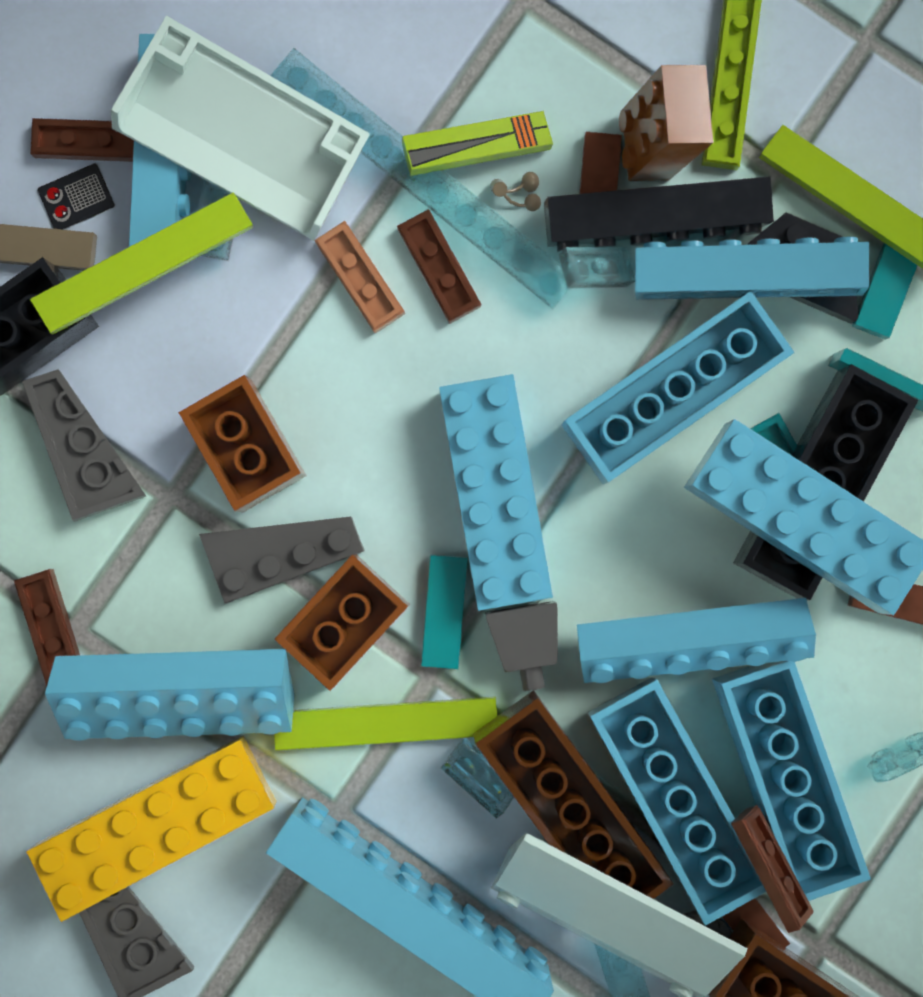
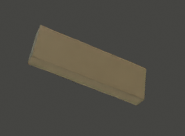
M0 224V263L30 266L43 257L59 269L84 271L94 266L97 235L93 232Z

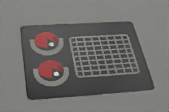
M96 163L37 189L54 229H66L115 207Z

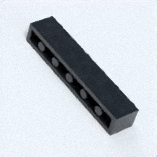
M771 176L547 197L544 202L547 247L557 246V252L580 250L579 244L594 243V249L611 248L616 246V241L629 239L630 245H643L647 242H653L652 237L667 236V242L689 240V234L703 233L704 239L726 236V230L739 229L740 235H753L762 233V227L774 222Z

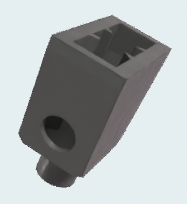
M549 601L485 612L504 671L520 670L523 691L544 688L542 666L557 664V602Z

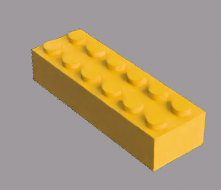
M243 735L47 837L26 852L62 922L273 810L277 801Z

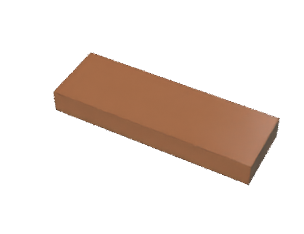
M343 221L314 240L374 333L379 332L405 315L404 309L346 221Z

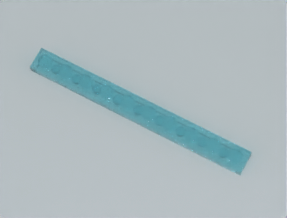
M293 48L270 75L370 133L360 153L549 307L554 309L576 283L577 277L445 170L410 176L401 143L402 135L298 50Z

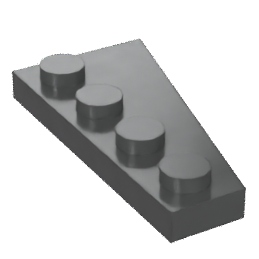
M59 369L22 381L73 521H78L146 497Z
M351 516L199 534L224 603L234 601L343 560L352 554L365 551Z
M129 886L79 912L118 997H143L190 973L195 967Z

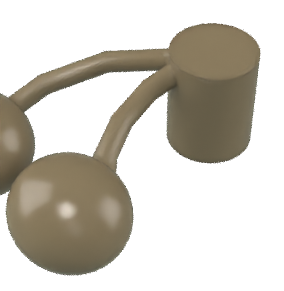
M534 172L525 173L521 184L511 190L507 189L506 184L501 179H494L490 184L491 191L498 197L504 196L510 204L517 207H526L529 211H536L541 206V199L537 194H529L525 198L524 204L512 201L506 194L517 192L521 188H524L527 192L535 191L539 186V178Z

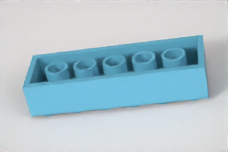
M750 291L568 417L561 426L604 485L795 352Z
M510 374L439 387L478 611L553 598L514 375Z
M736 419L723 425L684 486L689 492L877 613L894 615L923 570V540Z
M286 649L55 656L45 691L46 698L64 739L82 741L90 738H161L163 736L183 735L198 737L214 734L235 736L245 733L272 735L278 732L292 731L295 693Z
M779 661L765 663L760 666L750 665L713 678L712 681L755 805H758L808 901L871 880L795 662Z
M651 677L587 712L704 925L706 926L765 893L766 890L731 825L735 820L732 812L658 680Z

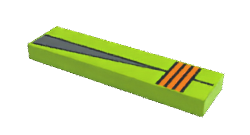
M544 111L402 136L401 142L410 176L551 150L553 146Z

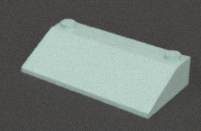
M168 16L164 18L111 109L112 129L231 194L234 192L238 199L312 240H315L370 135L365 130Z
M528 833L509 847L491 886V889L498 892L496 898L513 908H517L521 904L671 984L669 990L680 997H706L745 957L747 948Z

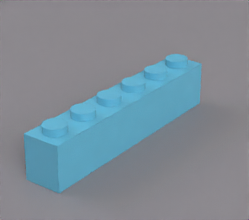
M139 34L138 63L155 34ZM134 141L129 247L190 214V198L188 194H185L186 181L191 180L192 172Z
M839 237L834 239V243H819L817 238H800L795 241V244H780L778 239H762L757 241V245H741L739 240H723L719 242V246H703L701 241H685L681 243V247H666V244L663 242H647L643 244L642 248H636L635 253L636 300L741 298L750 291L756 298L863 296L869 288V242H858L857 237Z
M806 598L577 624L584 683H606L611 680L627 678L643 679L648 676L663 674L680 675L690 671L722 670L726 667L743 665L760 666L765 663L779 661L797 662L806 658H814L816 633Z

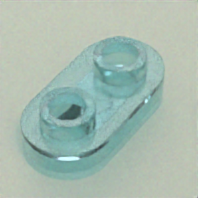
M923 732L908 736L904 740L906 744L895 749L885 748L875 752L871 756L872 761L867 765L875 782L890 781L922 766Z

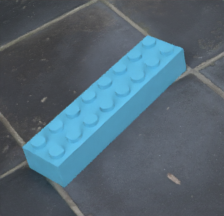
M303 797L301 798L266 851V854L476 997H551L554 992L549 965L546 963L547 958L540 951L531 946L525 949L515 942L516 937L509 930L501 925H497L496 928L484 921L485 916L477 908L470 904H466L463 907L452 899L453 894L446 887L439 883L431 885L422 879V873L415 866L408 862L400 864L391 858V852L384 845L377 841L369 843L359 836L360 831L358 828L346 820L338 822L329 816L328 808L315 799L307 801Z

